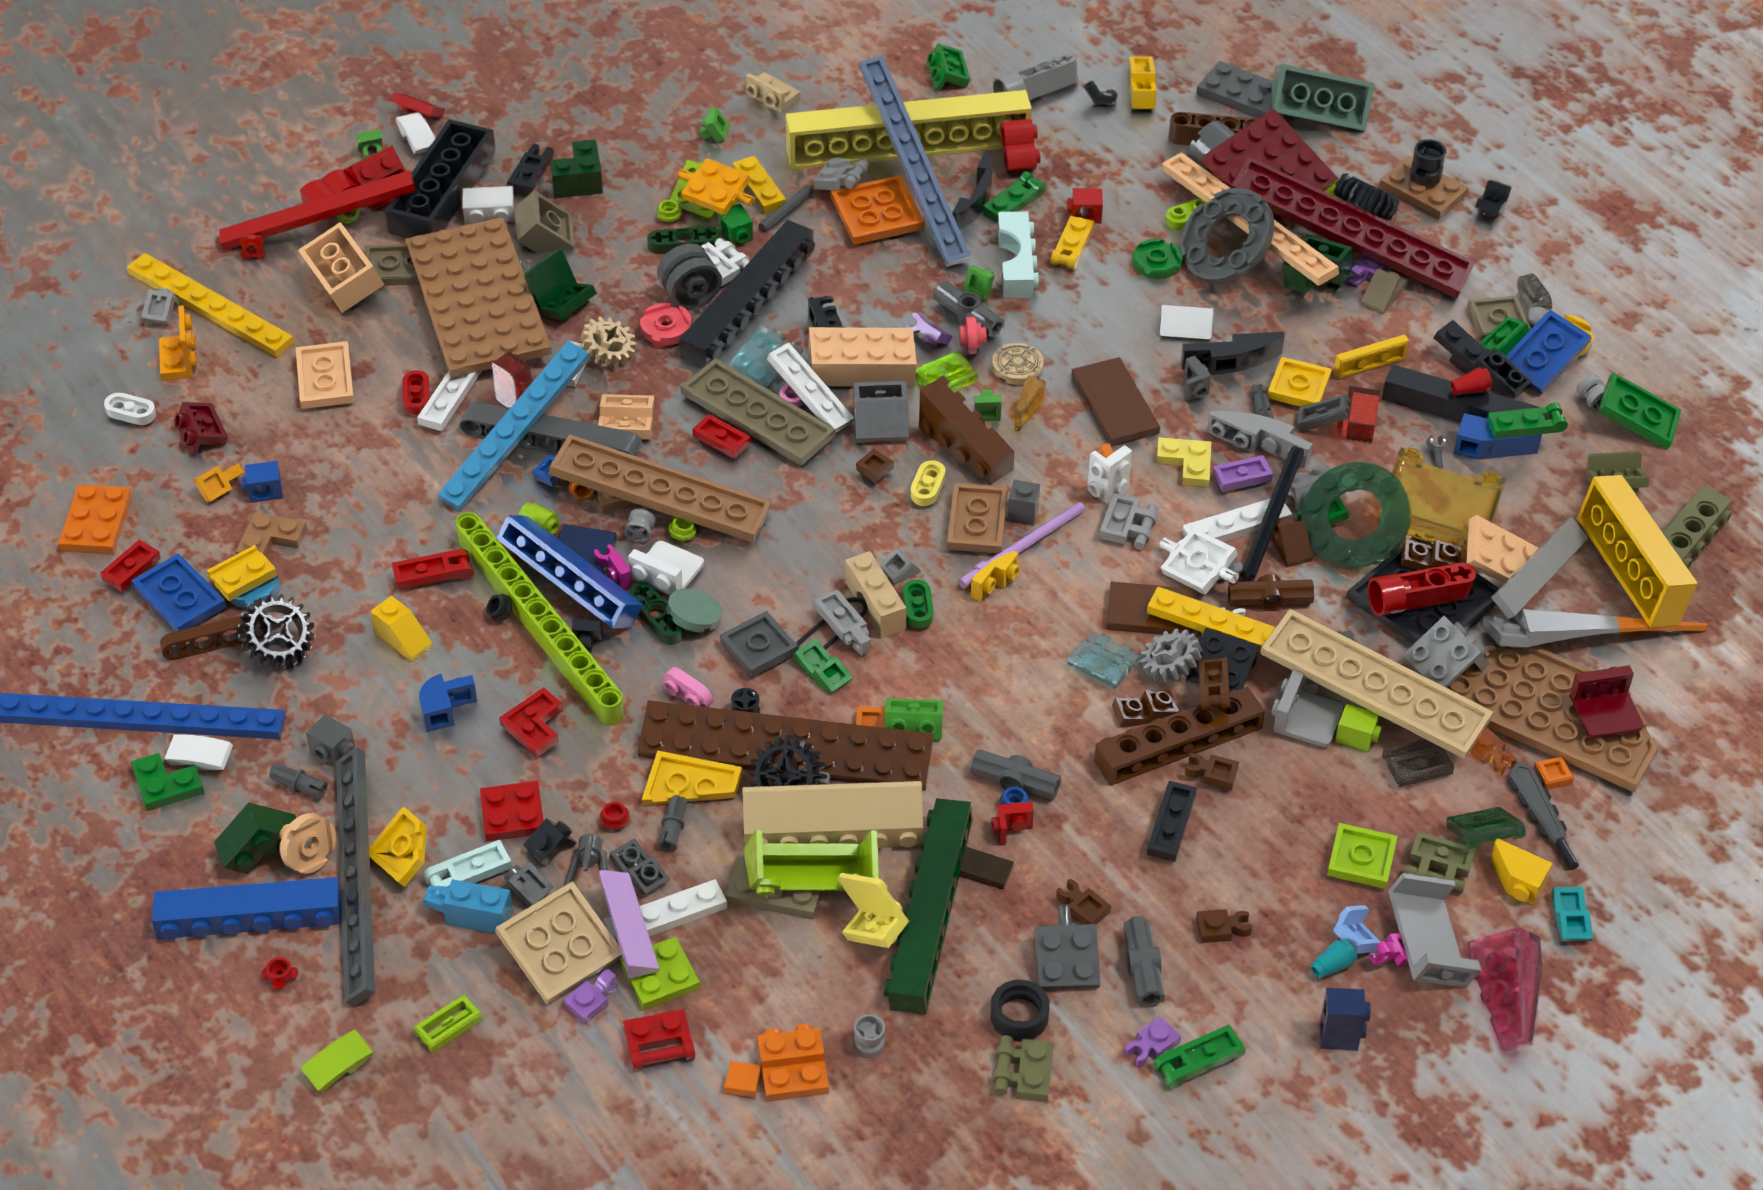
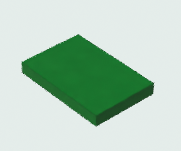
M1613 372L1608 377L1598 413L1668 450L1674 439L1681 409Z

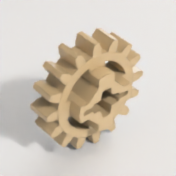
M601 316L598 317L597 321L590 319L589 323L584 325L579 341L583 343L581 348L588 350L590 357H595V363L603 361L605 367H608L609 363H612L615 368L618 367L619 363L626 365L627 361L631 360L637 345L633 341L635 335L628 334L629 327L622 328L620 326L621 321L613 323L611 317H608L607 321H604Z

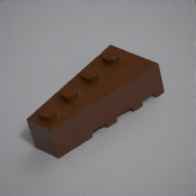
M943 375L920 389L919 428L924 434H928L937 441L940 447L954 455L960 463H964L977 477L982 478L991 485L1014 470L1015 451L993 427L990 429L986 428L980 413L977 410L970 411L963 403L965 397L959 391L954 393L947 386L950 381Z

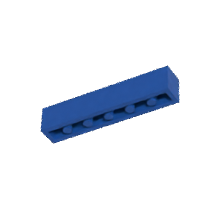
M519 515L507 516L496 537L498 541L611 628H631L644 604L530 517Z
M338 877L155 891L152 923L157 939H175L190 936L205 937L207 935L237 934L252 931L266 932L269 930L299 929L314 926L328 927L341 924V889Z

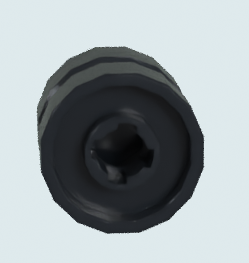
M1425 139L1416 143L1410 170V178L1416 184L1434 186L1441 181L1447 153L1446 147L1441 142Z

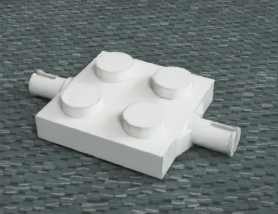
M1192 528L1187 536L1178 543L1166 537L1163 538V541H1160V548L1170 552L1169 558L1160 567L1162 573L1204 595L1220 578L1232 584L1236 583L1239 578L1237 572L1228 569L1229 565L1238 555L1236 548L1195 528Z

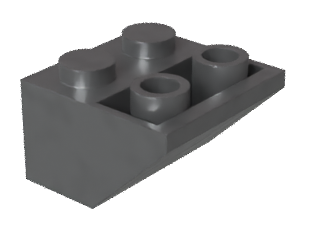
M906 381L853 382L856 442L909 441Z

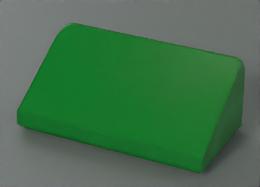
M1507 317L1480 344L1488 351L1495 347L1502 355L1506 356L1529 332L1528 323Z

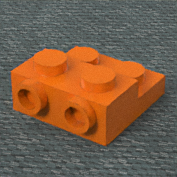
M801 1024L794 1031L782 1032L779 1028H770L764 1031L763 1035H758V1052L766 1102L829 1094L820 1027L813 1028L810 1024Z

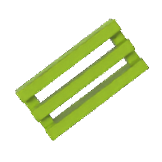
M463 994L414 1026L413 1031L417 1037L421 1038V1042L428 1046V1050L434 1053L483 1021V1015L468 997ZM466 1006V1009H464L463 1011H461L460 1013H458V1014L455 1015L454 1017L451 1016V1015H453L454 1013H456L457 1011L461 1010L462 1008H464V1007ZM442 1022L440 1026H438L428 1034L426 1033L428 1030Z

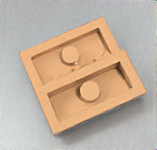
M602 394L599 406V426L630 431L637 434L641 439H650L654 413V396Z

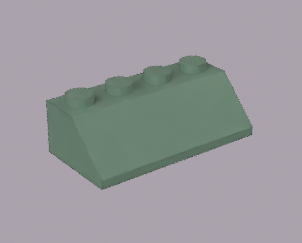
M1281 64L1275 68L1271 89L1272 109L1274 108L1279 114L1365 131L1375 83Z

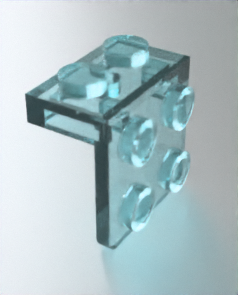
M760 324L731 361V367L769 390L780 374L769 363L767 357L772 351L787 344L784 342L786 337L775 328L770 331ZM791 341V346L798 352V354L805 360V362L808 363V361L801 355L803 353V350Z

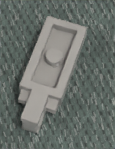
M839 590L832 591L813 600V607L846 645L852 643L853 648L860 655L871 651V639L868 637L867 623Z

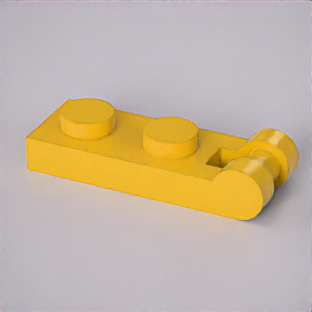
M1070 216L1056 249L1052 252L1050 264L1055 266L1062 264L1066 265L1068 269L1075 270L1094 229V221Z

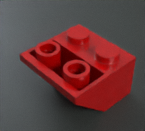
M393 145L344 169L358 186L406 171ZM394 198L369 205L368 207L374 211L392 202Z

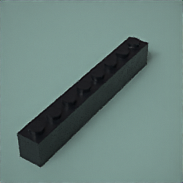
M787 220L679 338L680 358L703 368L715 358L718 359L722 350L733 342L734 337L740 330L745 329L748 321L760 312L761 307L768 299L770 300L774 296L775 291L781 284L784 285L789 275L800 267L801 262L806 256L812 254L815 248L813 230Z

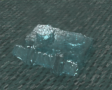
M1091 631L1087 641L1082 640L1069 655L1068 665L1116 689L1130 673L1131 664L1136 666L1141 656L1133 652L1131 647L1125 644L1121 646L1111 641V637L1105 634L1099 635Z

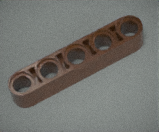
M1176 112L1170 117L1169 140L1175 144L1190 145L1193 140L1197 142L1201 137L1198 134L1199 131L1213 121L1222 122L1236 134L1257 119Z

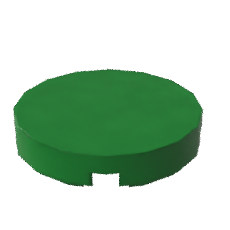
M1148 239L1140 242L1137 245V249L1133 251V267L1138 273L1149 278L1163 279L1171 277L1180 270L1183 257L1181 256L1180 249L1172 242L1171 244L1164 243L1165 240Z

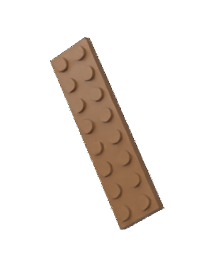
M570 434L549 468V475L752 543L761 529L772 503L771 501Z

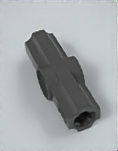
M943 281L938 285L933 294L934 300L957 315V321L961 325H965V317L975 316L976 322H980L981 327H986L987 336L992 338L996 337L1004 327V319L980 304V297L973 292L964 293L951 283Z
M981 749L976 751L970 771L971 774L999 782V785L1004 790L1010 787H1019L1026 792L1050 800L1055 799L1061 783V775L1033 767L1031 761L1021 755H1012L1010 758H1006Z
M1134 916L1124 922L1123 926L1127 945V969L1129 976H1133L1138 1004H1142L1145 1007H1155L1160 1002H1163L1165 998L1161 978L1160 950L1158 946L1155 947L1150 920L1143 918V916Z

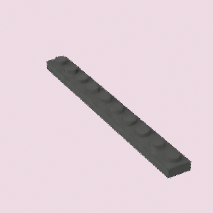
M357 747L336 761L345 1003L353 1007L375 994L365 752Z

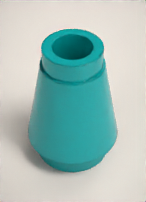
M1346 939L1335 940L1310 964V968L1318 979H1322L1353 966V962L1357 960V954L1353 946Z

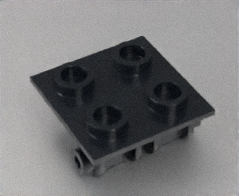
M1206 628L1200 642L1202 648L1200 652L1201 660L1227 657L1230 691L1244 688L1251 667L1254 668L1256 664V654L1259 645ZM1200 660L1195 661L1197 664L1196 668H1190L1186 680L1200 684Z

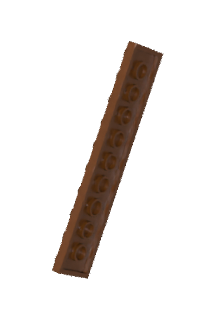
M649 700L647 702L638 747L639 757L655 759L657 751L739 766L742 769L756 770V765H752L750 761L751 759H760L756 753L757 749L767 751L764 742L771 741L774 744L776 736H780L785 740L786 735H792L794 741L798 737H802L805 741L804 745L809 742L814 744L812 753L820 751L822 754L817 762L826 763V767L819 769V771L829 773L832 780L857 783L922 781V790L926 791L933 745L932 733ZM794 752L798 768L801 765L804 769H807L803 758ZM783 753L775 757V759L771 762L769 769H772L773 764H779L780 757L783 756Z

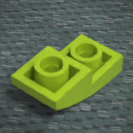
M354 1029L316 1054L301 1069L316 1089L324 1093L346 1072L349 1074L354 1073L375 1052L359 1032Z

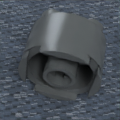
M1213 121L1203 127L1198 133L1201 137L1197 142L1194 140L1191 142L1187 152L1188 158L1213 176L1215 175L1201 161L1203 156L1235 134L1219 121Z

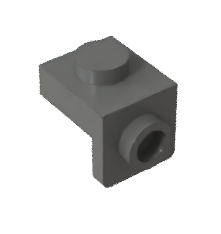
M1195 356L1187 358L1184 370V379L1186 380L1184 398L1189 402L1209 394L1211 374L1208 372L1207 367L1201 364Z

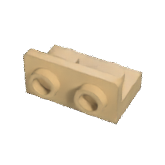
M765 72L758 77L750 73L745 76L746 94L781 113L800 99L799 90Z

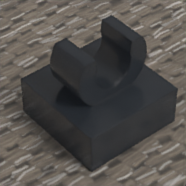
M573 619L572 632L588 652H592L593 641L603 642L604 630L601 621Z

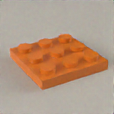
M901 175L857 184L851 189L843 187L838 190H830L831 200L854 245L925 229V221Z

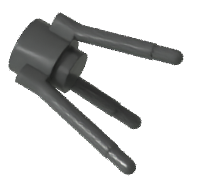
M585 834L580 837L578 849L574 850L573 860L563 887L572 882L579 861L583 864V871H587L589 866L595 865L598 861L600 862L601 870H608L606 862L607 852L602 850V839L598 835Z

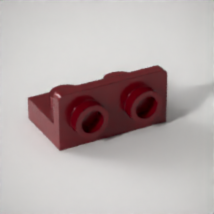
M182 402L179 412L175 414L174 423L190 455H197L200 444L209 446L226 445L228 435L212 403Z

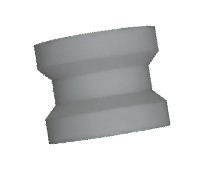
M634 509L629 514V523L625 526L624 534L630 541L646 543L651 538L652 529L656 522L655 517L647 510Z

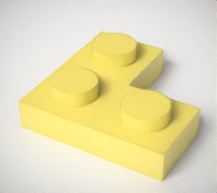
M1158 437L1156 464L1183 466L1182 485L1209 487L1212 442Z

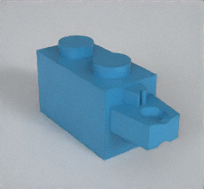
M452 879L449 886L429 885L424 896L425 907L444 913L446 925L496 934V927L509 920L513 913L511 891L503 888Z

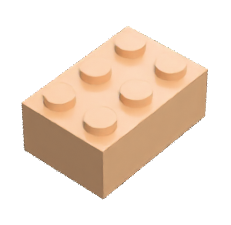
M341 222L298 250L342 313L385 285L373 265Z

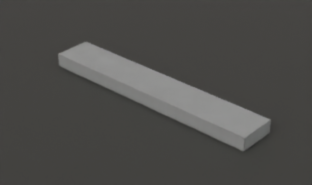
M1573 517L1564 521L1491 597L1508 619L1514 617L1588 539Z

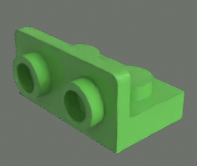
M886 698L884 728L932 733L933 740L940 741L942 739L943 700Z

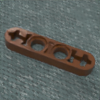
M240 616L166 634L160 640L162 655L166 659L177 660L246 643L238 641L237 638L239 634L243 633L237 629L238 624L243 621L240 619ZM255 620L254 633L257 640L264 637V632L260 628L261 624ZM236 630L234 634L224 635L226 631ZM200 637H209L207 640L203 642L195 641Z

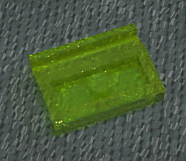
M959 351L916 368L915 379L923 387L943 375L950 381L947 386L952 391L978 381V372L972 370L971 364Z

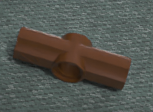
M1267 574L1260 577L1258 581L1236 582L1234 584L1228 582V604L1230 606L1260 605L1263 610L1276 611L1281 609L1284 604H1308L1314 602V584L1311 579L1281 580L1275 574Z

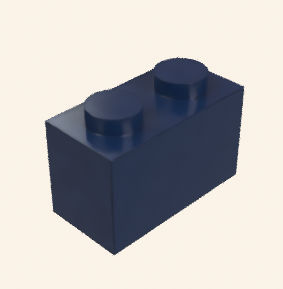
M1326 987L1319 1022L1320 1049L1358 1051L1361 1038H1366V1021H1370L1371 1005L1370 1002H1365L1364 989Z

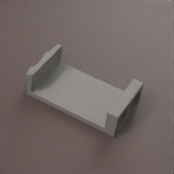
M1402 873L1388 890L1413 980L1467 988L1482 970L1479 960L1461 958L1444 902V899L1456 886L1455 881Z

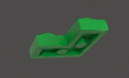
M160 753L131 761L147 811L204 794L196 765L167 774Z

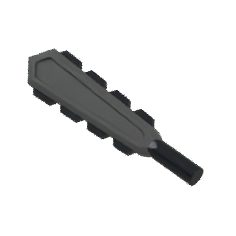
M1516 762L1508 773V784L1513 791L1518 792V799L1522 806L1529 809L1528 815L1532 822L1538 823V831L1541 836L1547 838L1550 843L1556 846L1569 870L1576 869L1579 863L1566 842L1565 832L1567 827L1564 821L1558 819L1559 811L1556 805L1550 803L1551 795L1548 789L1543 788V779L1540 773L1531 766Z

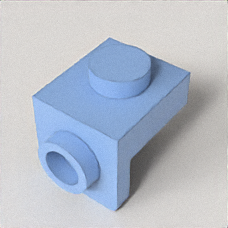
M1365 905L1346 907L1340 913L1339 920L1333 930L1341 939H1346L1353 946L1356 954L1376 952V945L1381 943L1363 924L1369 912Z

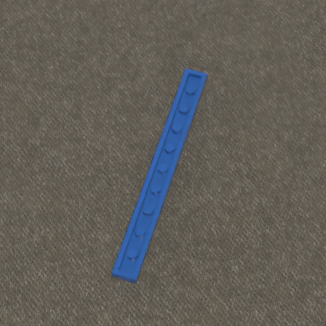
M0 693L1 723L281 739L286 719L285 710Z

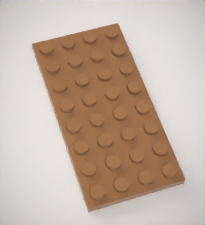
M503 217L405 239L406 247L450 378L552 354L549 339L531 291L524 278L523 269Z

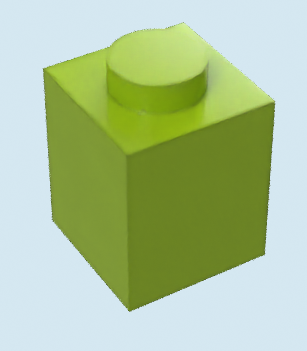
M1346 704L1338 724L1335 743L1369 752L1372 741L1378 743L1382 726L1377 725L1379 715L1370 710Z

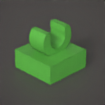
M717 107L708 110L706 120L701 123L704 128L699 130L700 134L704 139L712 136L717 143L724 141L729 123Z
M377 129L356 134L358 151L363 150L364 158L369 157L368 150L371 148L377 152L382 150L383 138L381 130Z
M975 265L969 267L963 290L977 294L982 300L989 298L995 276L994 273Z
M981 389V395L974 396V410L980 413L984 421H1001V395H992V389Z

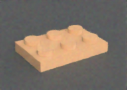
M348 341L296 347L301 409L354 403Z
M1478 515L1469 519L1466 564L1503 584L1538 549L1533 544Z

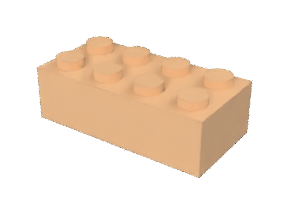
M809 327V366L826 386H853V382L906 381L907 387H914L917 362L913 328Z

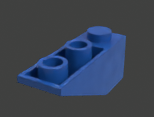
M1464 413L1457 434L1454 453L1479 460L1537 454L1542 434L1494 439L1486 418Z

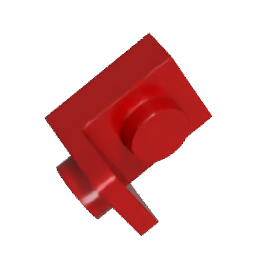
M1032 802L997 805L996 817L991 818L993 835H998L1000 845H1006L1007 831L1033 829L1034 809Z

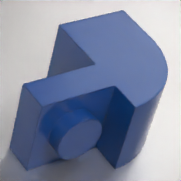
M438 674L423 684L419 693V701L426 732L454 726L452 708L477 702L475 682L472 675L444 682L442 674Z

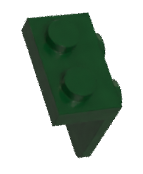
M562 250L553 251L524 274V278L542 318L558 321L566 320L572 315L571 313L574 310L587 305L589 299L597 294L593 285L577 283Z

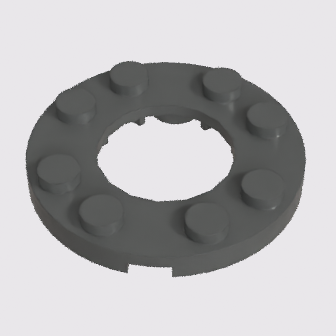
M1231 188L1214 194L1215 198L1205 205L1201 203L1187 220L1181 235V256L1184 258L1187 268L1199 279L1217 284L1231 282L1250 272L1264 259L1273 239L1274 217L1269 205L1258 194L1248 189ZM1238 215L1244 217L1248 221L1249 234L1246 242L1242 244L1243 247L1233 251L1227 258L1212 256L1208 251L1207 242L1213 227L1220 220L1228 216Z

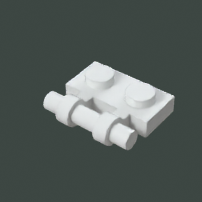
M718 238L715 242L716 247L709 242L701 247L704 248L722 275L721 286L732 281L738 275L740 269H743L748 264L750 259L744 253L736 251L735 246L731 242Z

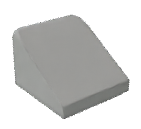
M899 547L879 565L894 584L906 580L921 571Z

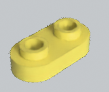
M932 460L920 465L911 485V500L915 504L928 506L937 500L945 481L946 470L942 463Z

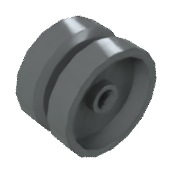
M684 244L675 247L662 258L657 268L658 280L677 307L679 305L685 309L702 307L718 294L722 285V275L704 248L697 244Z

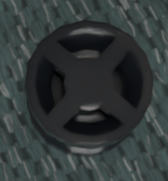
M740 688L732 694L731 710L760 713V698L755 690Z

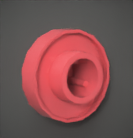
M975 316L965 317V325L959 326L960 346H966L967 354H977V348H982V343L987 341L986 327H981V323L976 322Z

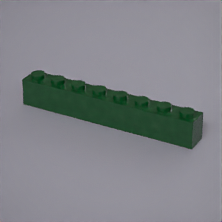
M936 798L934 809H929L928 833L922 834L921 850L923 852L922 856H917L915 874L917 876L916 880H911L909 898L911 900L909 905L905 904L903 910L909 922L898 935L897 954H892L890 963L892 976L891 979H886L884 986V997L889 999L890 1010L927 1015L960 877L965 847H967L973 823L971 802Z

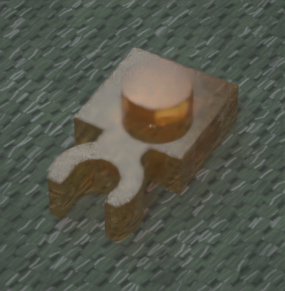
M1487 727L1470 751L1483 765L1490 761L1493 764L1494 771L1499 775H1503L1506 766L1503 763L1508 764L1512 768L1517 760L1512 753L1505 751L1506 744Z

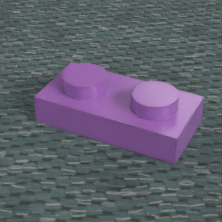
M1263 455L1213 466L1212 472L1222 492L1270 482L1273 478V473Z

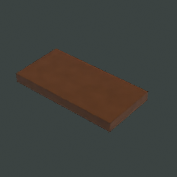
M1120 357L1072 369L1071 376L1111 446L1160 433V425Z

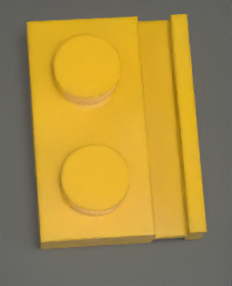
M254 545L208 569L207 574L208 578L214 582L226 599L231 601L276 577L277 571L272 563Z

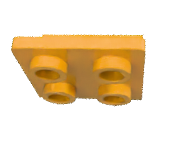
M184 305L178 306L180 336L159 338L160 376L162 381L193 378V367L198 366L196 351H192V349H197L195 333L189 331L193 330L191 314L186 315Z

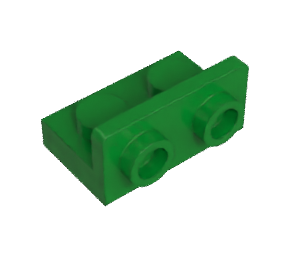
M937 43L934 50L927 57V65L935 90L940 91L946 81L952 85L967 87L971 79L962 50Z

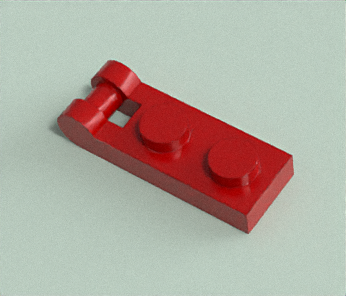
M457 549L392 563L398 590L454 578L467 580L474 575L473 567L469 563L470 556L466 549Z

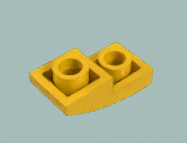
M1012 551L998 557L983 567L972 578L971 598L981 602L987 593L991 594L995 586L1004 589L1010 580L1014 581L1020 571V566L1018 565L1019 553Z

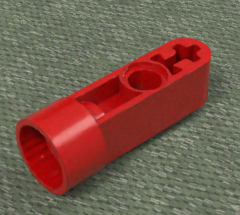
M1456 563L1402 574L1374 577L1368 583L1369 603L1377 616L1401 613L1405 610L1463 600L1469 596L1476 572L1468 564Z

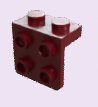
M1630 665L1610 667L1596 671H1584L1575 674L1569 697L1589 738L1597 739L1640 732L1642 730V719L1629 694L1634 676Z

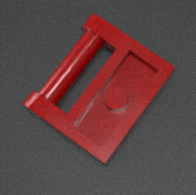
M684 1009L623 1021L633 1070L643 1069V1065L682 1057H685L686 1060L696 1057ZM682 1043V1045L640 1053V1051Z

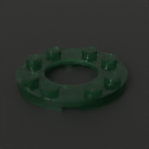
M1350 462L1328 470L1313 483L1303 501L1301 521H1304L1306 524L1310 547L1321 559L1339 568L1359 569V567L1372 564L1377 565L1398 550L1410 528V502L1403 485L1390 471L1373 463ZM1355 490L1370 492L1379 500L1382 507L1381 520L1377 528L1370 535L1361 539L1349 540L1337 535L1329 522V512L1334 501L1346 492Z

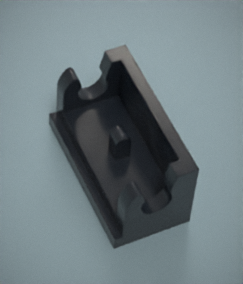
M831 296L808 298V317L813 327L846 328L843 327L835 306L822 307L826 303L834 302Z

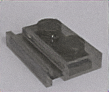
M1426 739L1383 749L1382 757L1384 760L1386 759L1387 767L1399 788L1453 774L1454 765L1444 748Z

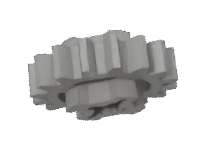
M1175 629L1172 634L1164 631L1163 636L1153 637L1155 641L1153 644L1147 643L1145 645L1147 650L1141 652L1143 659L1140 662L1149 678L1153 677L1156 682L1163 678L1166 683L1170 677L1179 680L1180 675L1189 674V668H1196L1197 664L1195 661L1201 660L1200 652L1202 648L1195 634H1189L1186 629L1181 634L1178 629Z

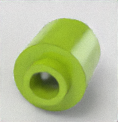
M525 503L518 514L519 516L530 517L552 535L558 531L560 526L559 516L538 503Z

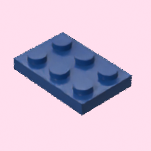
M1549 310L1505 357L1532 380L1529 387L1542 394L1591 342V335L1552 310Z
M179 553L131 580L133 588L175 631L192 628L227 607L225 599Z

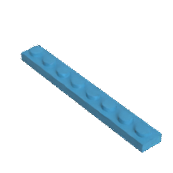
M567 341L439 491V499L461 512L590 359L589 352Z

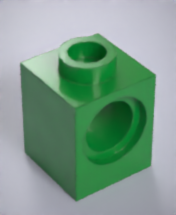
M741 203L732 206L726 215L718 213L719 231L726 241L731 242L734 246L753 241V221Z

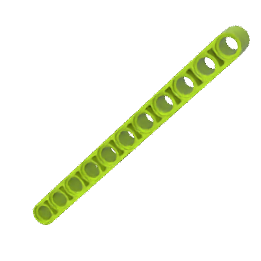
M472 512L460 514L456 518L455 524L458 543L462 549L468 551L470 559L498 594H505L510 597L514 614L597 718L606 725H615L621 722L624 717L623 696L618 687L480 517Z

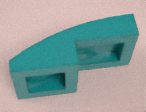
M1553 887L1551 891L1552 902L1561 941H1592L1593 933L1590 910H1586L1584 888Z

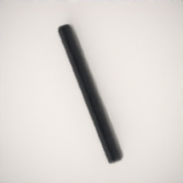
M1297 446L1290 448L1241 572L1243 579L1248 581L1255 580L1303 458L1304 450Z

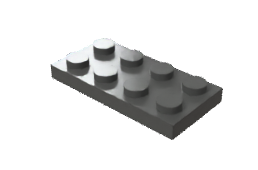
M1218 61L1199 83L1196 94L1260 118L1272 110L1271 89L1273 81L1228 63ZM1279 114L1285 121L1289 118V115Z

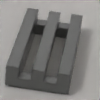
M1347 394L1300 407L1296 426L1300 432L1348 419L1347 412L1350 409L1348 404H1350L1351 400Z

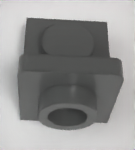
M529 861L522 868L518 865L513 867L504 876L507 882L502 887L503 889H511L528 908L539 902L554 888Z

